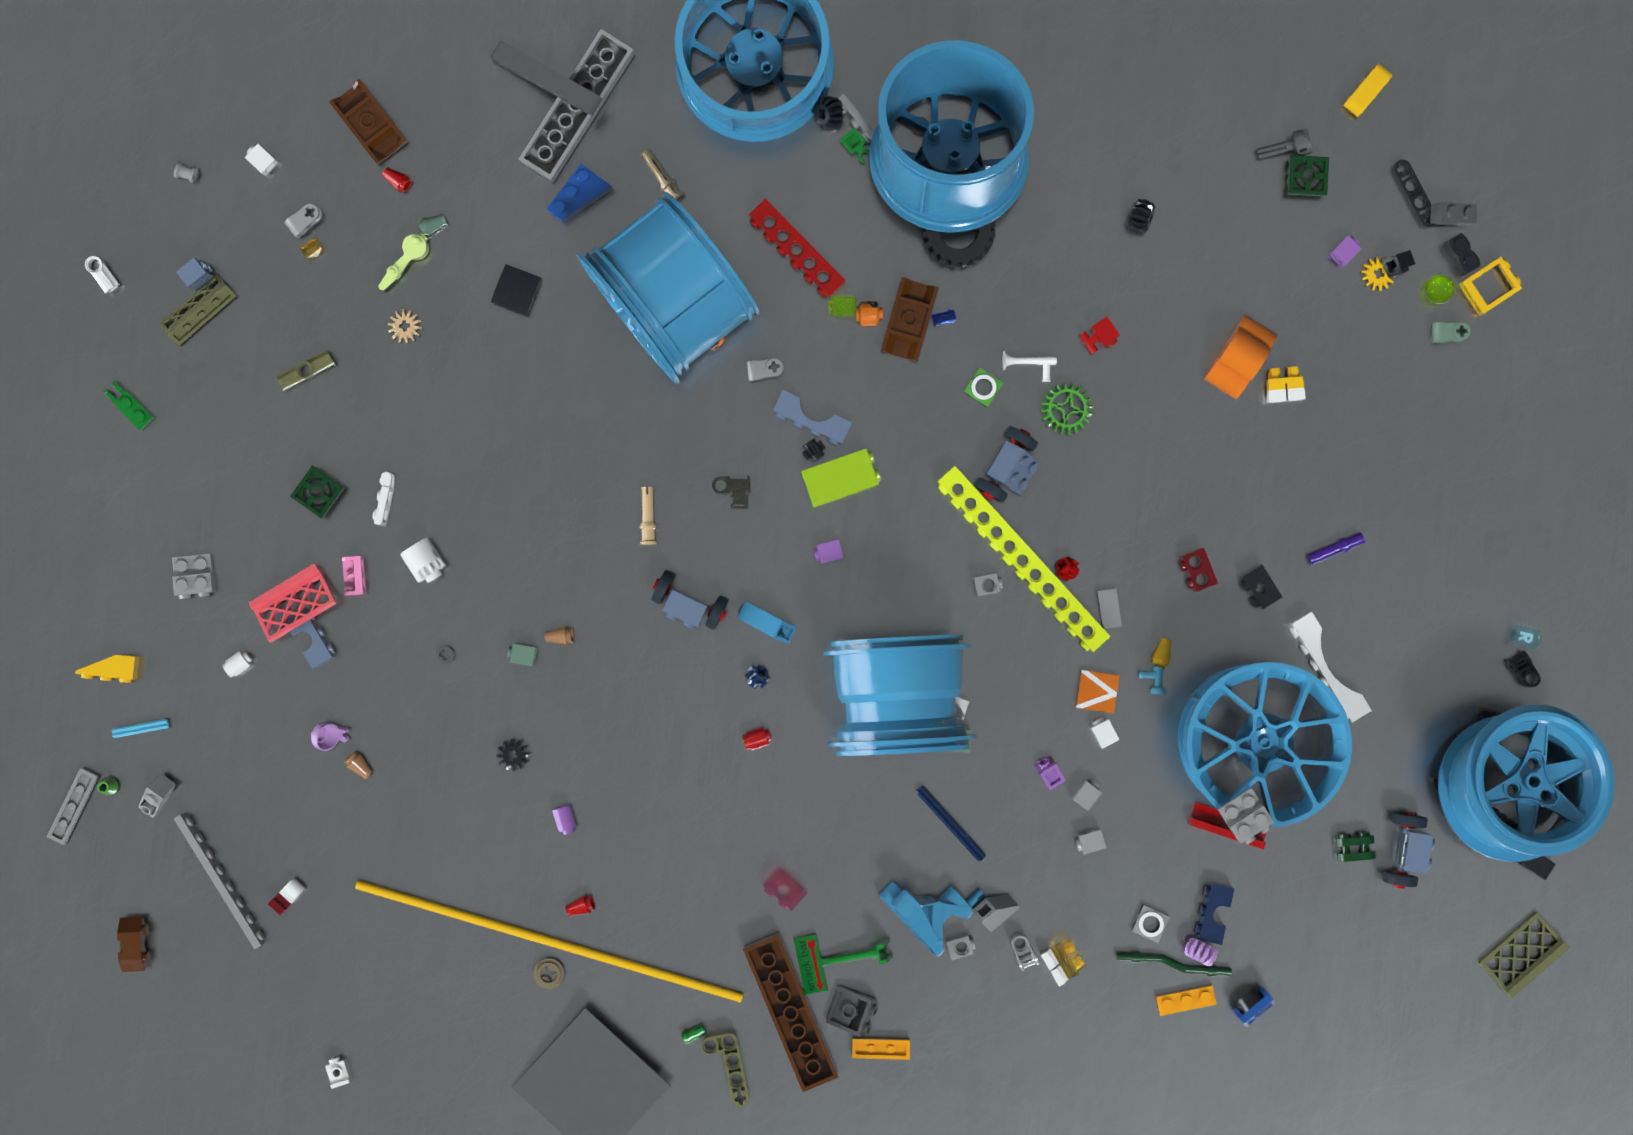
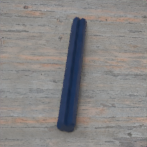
M921 786L916 791L917 795L977 861L983 860L986 854L932 794L924 786Z

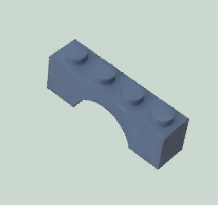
M782 390L773 409V412L776 413L775 417L784 421L788 418L794 421L792 425L803 429L805 426L811 429L810 433L817 437H820L822 434L828 437L827 441L834 445H838V443L843 444L852 425V422L838 415H834L822 422L808 419L801 410L800 397L785 390Z

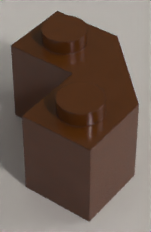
M123 917L119 920L117 941H120L121 951L118 952V962L122 972L145 971L146 963L150 961V954L146 951L144 945L145 936L149 934L148 924H145L143 917Z

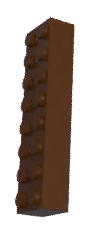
M777 932L744 946L743 951L802 1092L838 1078V1071L780 933Z

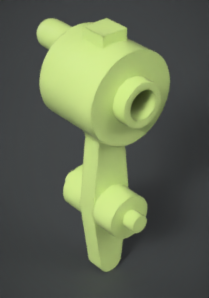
M411 234L404 239L402 244L404 255L393 266L388 267L386 275L379 284V289L385 290L395 280L400 279L402 272L411 260H422L427 256L429 245L426 236L423 234Z

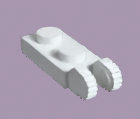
M383 472L379 482L382 487L377 493L378 506L373 512L374 524L387 525L396 480L393 473Z

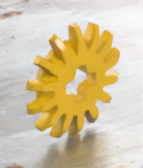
M1377 256L1375 257L1376 262L1369 259L1370 265H1363L1367 270H1362L1361 273L1366 274V277H1363L1362 280L1367 279L1369 281L1366 284L1367 287L1372 284L1371 290L1378 286L1379 291H1382L1383 285L1388 289L1387 282L1391 284L1394 282L1388 278L1383 262H1380ZM1381 268L1384 276L1377 279L1374 270L1377 271Z

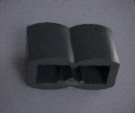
M1462 233L1444 242L1447 254L1454 259L1457 271L1463 276L1481 266L1479 257L1471 250L1469 240Z

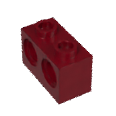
M1204 548L1180 556L1181 561H1179L1182 571H1186L1188 575L1186 582L1190 590L1193 589L1194 592H1198L1218 584ZM1192 556L1198 559L1196 567H1192L1189 564V559ZM1199 574L1205 576V583L1202 585L1196 582V577Z

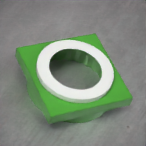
M979 368L964 392L988 407L1004 383L982 368ZM988 379L992 383L993 388L990 394L982 396L977 393L975 385L978 380Z

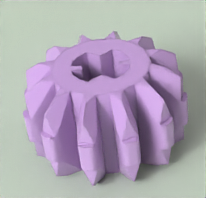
M1190 938L1185 946V955L1206 966H1212L1217 958L1218 950L1196 938Z

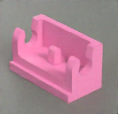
M364 556L342 557L344 595L366 594Z

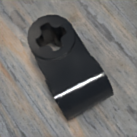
M1524 650L1512 660H1507L1509 668L1516 675L1522 686L1536 687L1541 681L1540 674ZM1528 674H1532L1534 677L1532 684H1528L1526 681Z

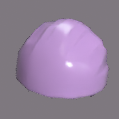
M321 722L311 732V742L315 748L321 751H328L339 740L344 743L350 740L349 736L344 734L349 729L329 722Z

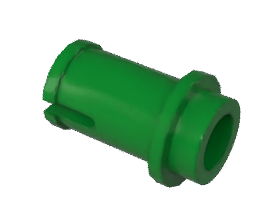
M702 1024L688 1031L684 1030V1033H681L685 1044H692V1041L707 1035Z

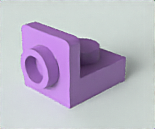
M1051 756L1041 759L1035 765L1036 770L1049 790L1066 781Z

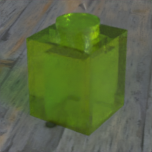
M833 296V301H829L828 312H832V317L855 318L856 297Z

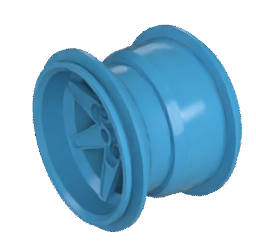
M963 635L908 636L830 642L831 647H835V651L823 652V656H833L836 691L840 702L846 705V724L837 732L838 741L828 742V746H840V750L836 751V756L906 754L970 749L969 744H965V740L977 739V735H967L966 725L956 717L955 697L960 696L963 685L962 649H971L972 644H960V640H964Z
M1548 705L1520 706L1498 716L1486 718L1472 724L1462 731L1447 749L1440 766L1438 778L1440 804L1447 822L1456 835L1476 852L1492 859L1507 862H1520L1541 856L1559 855L1574 850L1586 843L1598 832L1605 822L1613 803L1615 789L1612 762L1600 737L1579 717L1563 709ZM1512 734H1521L1529 737V745L1521 760L1500 745L1499 742ZM1547 751L1556 763L1546 765ZM1489 756L1495 761L1507 779L1485 792L1484 766ZM1529 759L1534 763L1533 769L1528 766ZM1563 782L1564 794L1555 787ZM1508 785L1513 787L1512 795L1507 791ZM1542 791L1547 796L1546 801H1543L1540 797ZM1515 800L1518 818L1517 829L1504 823L1496 815L1491 805ZM1539 806L1545 807L1559 815L1553 826L1544 833H1534Z

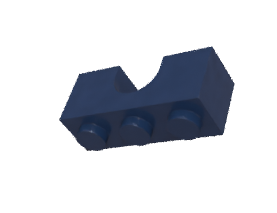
M1209 882V885L1205 886L1203 897H1206L1204 905L1201 904L1199 916L1202 917L1195 929V934L1199 940L1222 945L1226 926L1215 922L1213 913L1220 906L1231 907L1234 894L1233 887Z

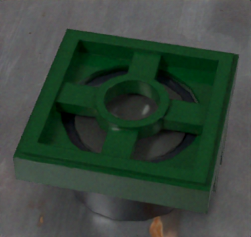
M1290 155L1287 170L1288 178L1286 180L1288 194L1327 196L1329 157Z
M312 465L290 497L323 519L345 487Z

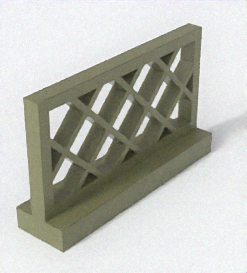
M1536 912L1479 963L1505 991L1508 997L1513 998L1570 947ZM1536 918L1542 924V932L1531 931V923ZM1519 933H1528L1527 945L1516 944V937ZM1531 934H1542L1541 946L1530 945ZM1544 935H1552L1557 942L1552 947L1544 946ZM1505 945L1513 946V957H1502V948ZM1516 946L1527 947V958H1516ZM1530 947L1541 948V956L1538 959H1530ZM1491 958H1499L1498 970H1491L1485 963ZM1502 959H1513L1512 971L1501 970ZM1516 960H1526V969L1523 972L1515 971ZM1501 972L1512 973V982L1507 986L1501 981Z

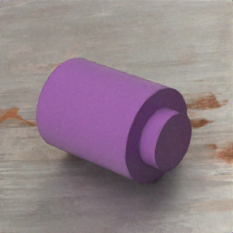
M566 805L552 810L558 832H563V835L574 832V828L577 825L571 806Z

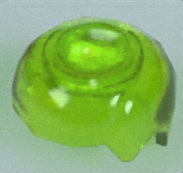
M1435 275L1427 281L1425 286V294L1428 300L1435 304L1448 302L1455 290L1452 280L1445 275Z

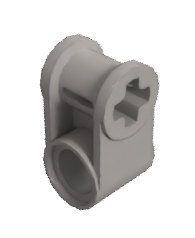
M307 204L288 217L284 223L293 235L298 238L322 218V211L318 206ZM310 209H311V210H315V211L313 212V214L315 215L314 217L309 216V215H310V212H309Z
M776 358L746 362L749 381L779 376L784 370L783 363ZM773 362L780 365V368L775 373L770 369L773 366Z
M1021 932L1014 933L1010 938V943L1021 971H1024V968L1033 964L1038 965V959L1025 934ZM1018 938H1023L1024 944L1020 947L1015 946V941Z

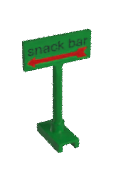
M816 934L795 937L794 943L805 995L828 991L823 968L825 965L870 957L872 959L878 958L879 964L888 963L893 957V953H888V948H886L890 938L882 939L876 947H871L870 950L822 958Z

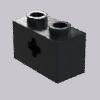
M1258 565L1240 576L1242 579L1240 584L1246 592H1250L1252 595L1250 600L1256 608L1265 609L1282 598L1281 593L1263 565ZM1257 584L1264 586L1262 588L1263 592L1256 591L1258 588Z

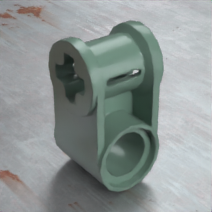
M1432 323V343L1463 341L1471 333V329L1466 323ZM1460 329L1461 331H1464V334L1460 337V334L1457 333L1456 330Z

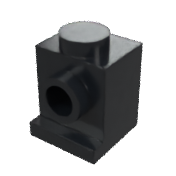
M1411 250L1382 260L1388 278L1410 271L1408 267L1415 265Z

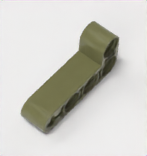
M732 1030L706 1035L702 1041V1050L706 1054L723 1053L732 1102L737 1107L746 1106L749 1102V1089L737 1034ZM731 1036L735 1042L732 1045H728L725 1043L724 1038ZM713 1040L716 1046L712 1049L707 1048L705 1042ZM735 1055L739 1061L732 1064L728 1061V1057ZM739 1074L742 1076V1080L734 1082L732 1076ZM738 1088H741V1094L745 1096L743 1101L737 1098Z

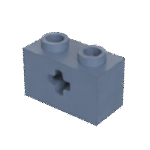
M192 258L176 271L187 287L195 291L199 290L214 277L211 273L213 271L212 267L206 261L204 262L202 259L198 260L196 258Z

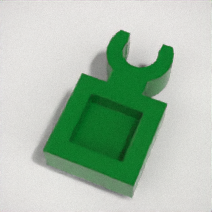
M855 127L840 139V142L851 155L857 152L858 160L861 163L865 162L862 154L867 153L869 155L870 150L863 147L867 142Z

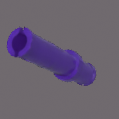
M1361 532L1346 539L1343 537L1334 544L1308 553V560L1311 565H1314L1344 551L1347 553L1351 548L1365 544V539Z

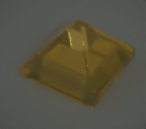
M313 238L300 249L305 258H314L319 256L322 247L318 239Z

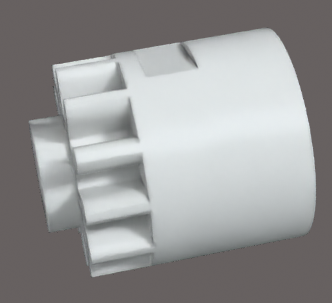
M428 537L415 543L400 554L418 583L424 580L429 583L442 575L440 570L446 566Z

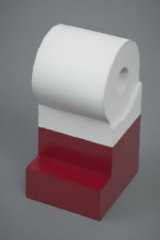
M293 878L268 905L281 916L298 899L299 895L305 890V887L297 879Z

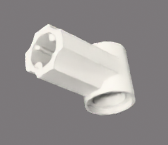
M91 256L86 259V270L92 274L105 294L113 291L120 285L107 267L104 259L97 256ZM98 260L100 263L97 270L92 268V262Z

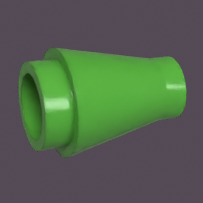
M104 777L98 784L97 790L104 795H113L118 790V782L113 777Z

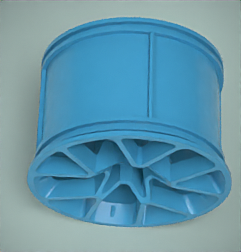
M687 0L680 12L675 30L676 75L684 100L700 121L713 131L731 139L745 142H765L793 133L815 114L813 107L816 106V101L827 96L834 70V54L828 24L817 0H777L788 7L787 14L777 36L760 28H749L755 0H748L743 25H740L721 8L723 4L732 0ZM713 12L717 13L738 32L730 40L726 51L722 55L695 39L699 27ZM794 12H797L806 21L813 33L811 36L784 38ZM807 44L817 45L819 62L812 77L784 74L782 70L783 47ZM691 48L697 49L717 62L693 76L690 65ZM722 68L728 69L730 75L738 81L739 90L723 105L707 96L697 85L698 82ZM769 82L778 85L786 103L769 110L754 111L751 98L753 88ZM785 83L807 85L792 99ZM741 98H745L748 111L731 109Z
M959 40L941 41L925 45L909 53L895 65L881 89L878 105V125L872 136L869 154L870 170L874 184L883 200L893 211L908 222L928 230L963 232L991 223L1014 204L1023 190L1028 174L1029 150L1027 144L1034 122L1032 94L1020 71L1012 62L997 51L978 43ZM942 94L970 97L972 99L969 120L965 122L958 119L938 121V97ZM931 97L932 122L928 123L907 112L906 109L917 101ZM980 102L986 104L1001 117V121L975 128L974 123L978 104ZM896 119L924 133L922 145L917 153L900 149L895 142L890 129ZM1009 130L1014 149L1005 158L982 160L979 139ZM927 167H933L940 172L930 170ZM965 170L971 172V174L956 175V173Z
M665 192L662 194L663 199L658 197L655 200L656 205L599 249L594 247L592 254L587 252L584 257L581 253H578L576 257L635 338L664 373L677 385L680 383L678 375H682V369L687 371L689 369L688 365L745 320L748 322L753 320L752 315L757 317L760 311L747 288L715 244L685 208L671 194Z
M1261 662L1226 668L1201 683L1188 699L1181 714L1178 726V750L1181 763L1189 779L1217 809L1252 787L1258 781L1263 805L1274 821L1271 826L1280 827L1307 819L1321 810L1335 796L1344 782L1349 769L1352 754V736L1343 706L1324 682L1296 666L1276 662ZM1257 678L1259 679L1255 707L1252 708L1233 693L1231 688L1242 682ZM1277 678L1286 680L1300 691L1290 718L1281 719L1276 715L1262 712L1267 679ZM1223 695L1228 696L1250 714L1248 719L1238 728L1234 739L1207 726L1205 722L1212 706ZM1307 699L1316 718L1299 721L1300 713ZM1318 725L1319 747L1317 757H1298L1293 752V734L1299 727ZM1202 732H1206L1227 743L1228 747L1207 761H1203L1201 752ZM1236 752L1241 762L1250 769L1252 775L1232 795L1226 796L1208 775V768ZM1301 765H1313L1309 775L1305 778ZM1283 766L1292 767L1300 786L1284 798L1271 803L1265 780L1268 772L1276 771Z

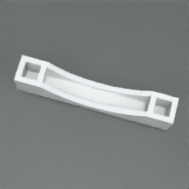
M1307 612L1289 623L1291 626L1289 630L1295 639L1298 638L1301 643L1299 645L1304 655L1308 654L1311 659L1309 663L1315 672H1319L1321 676L1319 679L1339 699L1348 721L1353 723L1371 712L1372 710L1363 695L1345 687L1328 669L1321 649L1322 627L1314 614Z

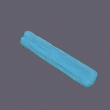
M164 718L115 727L112 729V735L114 738L167 729L169 728V720Z

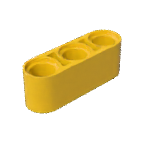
M1378 63L1343 106L1358 118L1392 78L1393 74Z

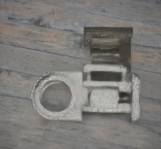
M719 476L713 480L712 488L716 494L733 497L731 510H748V494L751 492L749 476H747V479H730V476ZM724 481L726 488L723 491H718L715 488L716 482ZM735 504H744V506H734V505H735Z

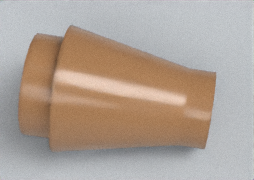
M565 626L545 631L546 643L551 642L564 645L573 643V628Z
M356 751L345 760L346 767L364 779L368 778L373 772L362 755Z

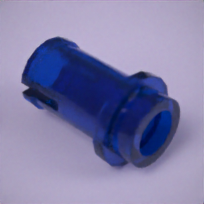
M954 309L932 314L934 326L949 322L953 324V321H957Z

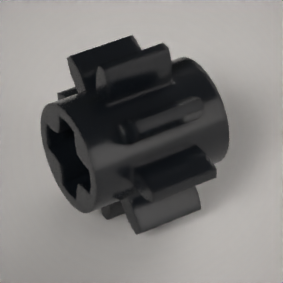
M812 439L803 445L805 451L802 454L806 460L811 458L815 462L825 455L823 449L826 447L821 440L817 442L815 439Z

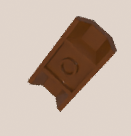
M905 277L901 278L881 351L904 359L918 361L939 287L915 282Z

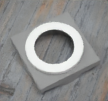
M1143 905L1132 932L1159 943L1170 916ZM1148 916H1155L1160 922V927L1155 933H1148L1143 928V921Z

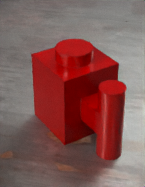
M1108 316L1090 328L1093 336L1089 337L1086 331L1079 335L1092 354L1098 351L1095 346L1096 342H1099L1102 348L1106 345L1109 348L1118 342L1116 338L1120 336Z

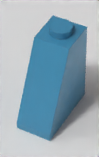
M747 601L740 607L737 618L787 644H789L797 629L796 626Z

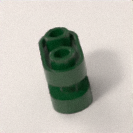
M1358 832V836H1351V833L1339 834L1338 838H1335L1336 846L1342 847V853H1337L1338 862L1376 859L1375 850H1369V844L1375 843L1374 835H1370V832ZM1361 845L1362 851L1350 852V846Z

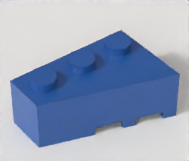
M581 163L547 207V211L562 223H565L614 189Z

